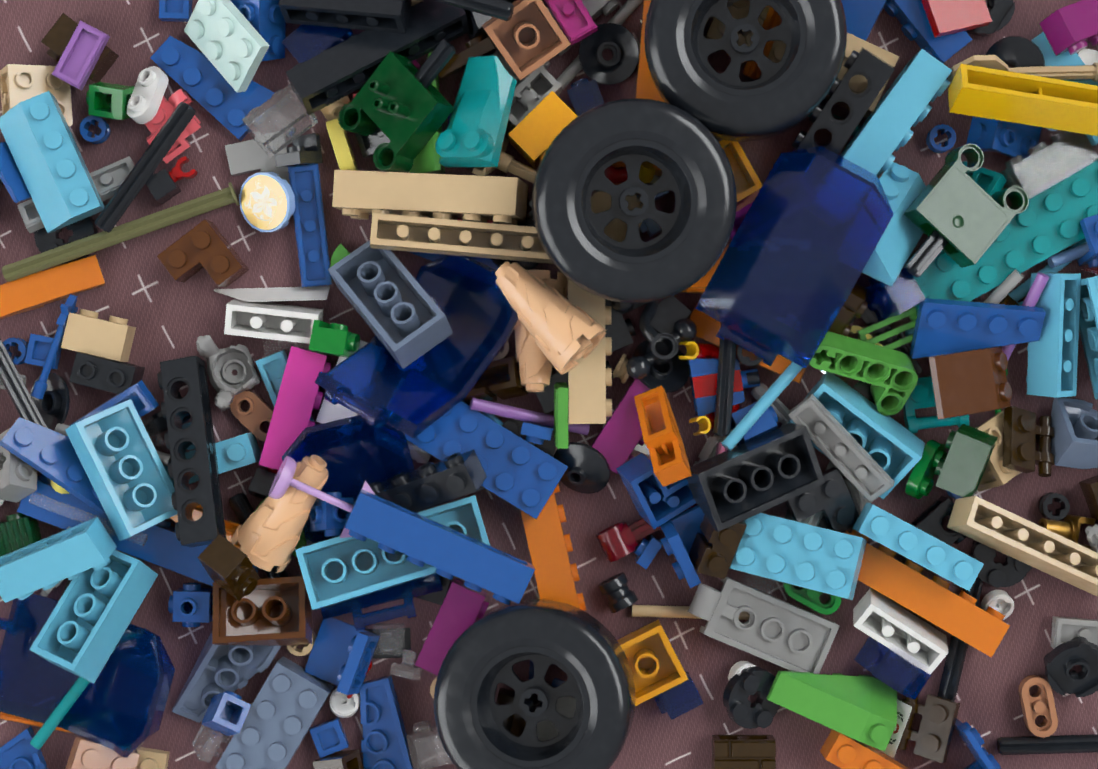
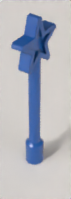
M70 294L66 303H62L60 306L61 313L56 322L59 326L40 378L35 382L31 393L32 397L43 400L48 386L46 382L65 332L69 312L76 313L78 307H76L78 296Z

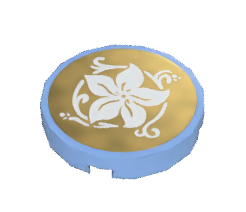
M258 172L249 176L241 186L239 194L240 210L244 219L252 228L260 232H275L286 227L289 224L288 221L291 215H294L295 196L290 184L274 172Z

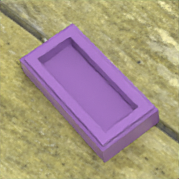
M80 20L52 75L82 91L110 36Z

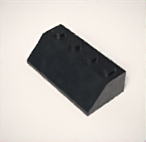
M793 423L783 425L736 446L731 451L727 450L691 466L692 476L687 477L694 500L717 532L825 483L807 427Z

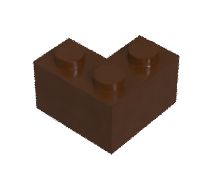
M206 219L157 256L176 281L183 283L204 267L218 286L226 288L249 270L215 224Z

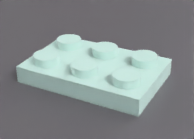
M198 0L184 29V32L237 93L245 92L270 45L230 0Z

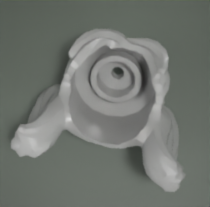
M210 335L197 337V351L206 360L210 383L217 391L214 404L221 411H226L230 408L235 395L252 389L260 383V377L254 368L251 354L245 345H231L228 348L219 349ZM236 370L238 372L237 375H232V371Z

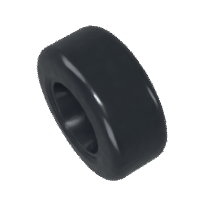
M652 0L646 18L644 43L647 63L655 87L665 103L676 106L698 119L709 129L715 138L748 142L771 138L788 131L805 120L820 105L834 85L841 70L847 44L846 16L841 0H749L748 16L740 19L733 18L727 7L728 2L731 0ZM770 6L778 13L782 22L779 26L765 30L758 22V18L764 8ZM709 18H717L725 25L726 29L721 39H707L703 36L704 28ZM750 34L752 36L750 38L751 46L748 47L746 44L739 46L737 44L739 42L738 35L747 36ZM768 41H782L786 44L784 55L779 63L772 62L764 55L763 50ZM724 50L731 58V62L725 72L719 74L711 67L707 58L710 54ZM748 61L756 62L762 73L761 78L755 81L742 82L739 79L741 64Z
M640 98L620 99L598 105L582 113L564 127L551 142L540 161L532 193L533 219L539 240L545 252L560 272L574 284L595 296L610 301L633 304L649 303L672 297L688 289L705 276L720 258L730 239L737 207L736 184L730 162L722 146L709 129L698 119L676 106L661 101ZM622 161L626 166L627 180L619 185H615L605 176L604 171L612 164ZM645 161L654 164L662 171L661 177L652 185H647L639 179L641 164ZM594 190L608 193L611 196V207L609 210L600 213L592 212L591 194ZM667 190L674 192L675 206L672 213H665L655 208V196L658 193ZM636 193L639 195L637 201L641 203L640 207H633L629 210L627 208L629 203L625 198L626 196H634ZM615 218L627 224L625 239L622 242L613 240L604 233V228ZM650 218L660 226L661 233L654 239L643 242L640 238L638 226L642 221Z
M530 599L520 601L519 604L514 602L495 609L474 622L455 640L441 664L435 684L434 715L437 731L447 755L457 769H610L618 758L632 726L636 702L634 678L628 659L618 641L601 622L590 614L572 605L553 600ZM529 659L534 664V677L530 680L522 681L513 671V665ZM551 664L557 665L568 676L567 681L557 687H553L545 680V675ZM499 683H504L515 690L513 703H496L495 693ZM534 693L538 694L539 701H543L537 707L533 706L534 702L529 699ZM567 696L576 698L574 717L568 718L556 710L558 698ZM513 714H519L526 721V726L521 736L514 735L504 726V720ZM544 720H550L557 728L558 736L550 740L540 741L537 736V724Z

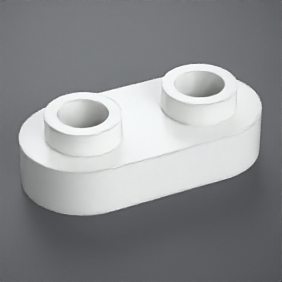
M156 66L145 68L138 75L126 109L127 115L138 124L149 122L158 112L169 81L168 76Z

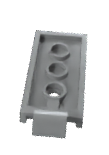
M725 577V580L721 579L724 583L721 591L703 583L699 584L688 612L707 620L705 627L702 625L699 631L790 671L820 673L840 625L729 577ZM740 613H749L747 622L742 623L739 621Z

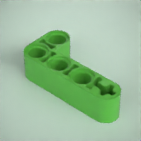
M823 329L809 330L802 337V346L811 367L871 384V395L877 410L883 415L891 416L900 412L917 385L918 375L910 357L903 352Z

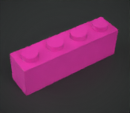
M291 346L259 465L279 470L286 456L295 459L296 463L298 461L301 462L303 457L306 456L307 451L301 449L304 439H311L315 422L310 421L313 409L319 410L323 392L318 391L321 379L327 381L331 363L326 362L327 355Z

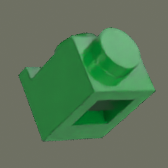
M105 82L89 84V90L86 94V102L89 106L88 115L117 120L130 118L127 115L126 109L135 86Z
M314 320L309 350L354 359V354L360 346V335L349 332V326L329 324L320 320Z

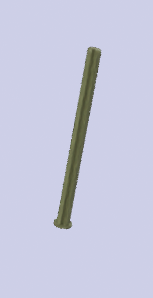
M229 182V187L116 226L109 233L102 231L3 266L2 274L7 282H11L232 203H236L238 206L240 203L232 182Z

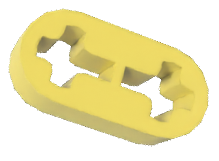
M338 118L327 121L326 127L340 170L358 171L346 130L341 128Z

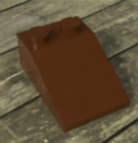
M1002 346L929 357L938 419L1011 406L1012 389L1010 384L1007 383L1005 371L1008 361L1006 354L1002 352Z
M303 576L259 579L253 592L247 596L244 595L240 601L213 582L212 644L268 646L312 644V607Z

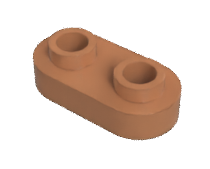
M243 391L235 395L233 402L230 404L232 414L257 439L265 442L267 433L263 431L262 425L265 421H271L274 410L252 391ZM244 400L250 403V409L247 412L241 409V403Z
M1027 676L1021 681L1018 689L1025 726L1037 737H1048L1058 727L1052 688L1040 676ZM1037 685V693L1030 695L1029 689ZM1043 715V722L1037 725L1035 723L1036 717Z

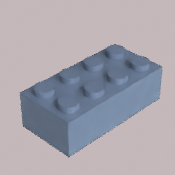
M369 240L328 269L337 288L402 369L453 334L446 315L391 250L373 249L370 247Z
M282 656L276 662L252 703L240 733L234 734L215 768L286 769L334 686L325 680L304 671L305 668Z

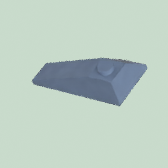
M1065 397L1054 398L1051 412L1052 427L1054 428V438L1051 439V453L1054 454L1056 466L1078 469L1098 468V411L1092 409V403Z
M211 631L172 708V712L200 723L214 695L225 691L234 692L238 688L241 690L248 684V680L258 672L262 673L269 667L281 646L212 644Z

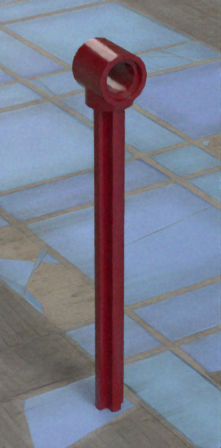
M641 518L630 525H627L626 522L616 523L596 534V538L608 561L614 562L636 550L638 546L636 541L661 528L659 526L653 529Z

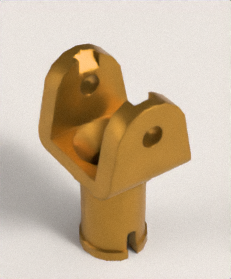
M1067 515L1064 518V522L1041 518L1037 525L1078 543L1081 523L1095 525L1096 519ZM1080 544L1088 549H1091L1089 545Z

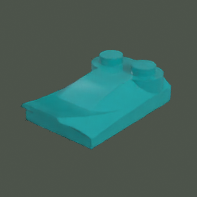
M468 57L448 128L440 134L436 141L435 149L437 154L440 155L439 163L444 167H498L517 80L504 68L499 57Z

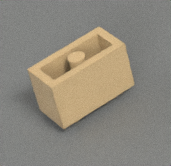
M81 308L79 314L69 312L61 348L119 362H128L136 327L127 325L128 319L110 315L109 321L98 318L99 312Z

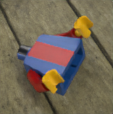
M693 341L680 342L679 345H685L687 348L686 355L679 356V359L687 360L689 364V377L695 415L698 416L691 418L689 423L697 422L699 424V431L693 433L694 436L706 434L710 429L714 428L719 347L713 344L695 343ZM735 359L732 413L738 411L740 403L745 401L743 389L760 386L757 368L740 371L738 359Z

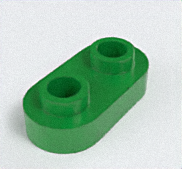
M933 439L927 442L922 458L915 465L907 481L905 489L907 495L916 499L922 498L923 495H929L934 485L933 477L941 457L945 459L947 457L944 444Z
M783 583L785 592L791 598L824 615L832 614L841 605V597L829 594V600L826 603H821L819 597L822 592L802 587L796 589L791 584Z

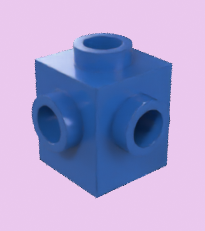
M327 492V494L354 505L353 498H342V492ZM317 499L309 513L310 532H324V537H338L344 529L350 512Z
M183 583V588L180 587L173 591V595H170L168 610L170 614H173V622H182V627H200V623L211 622L213 620V588H201V583Z

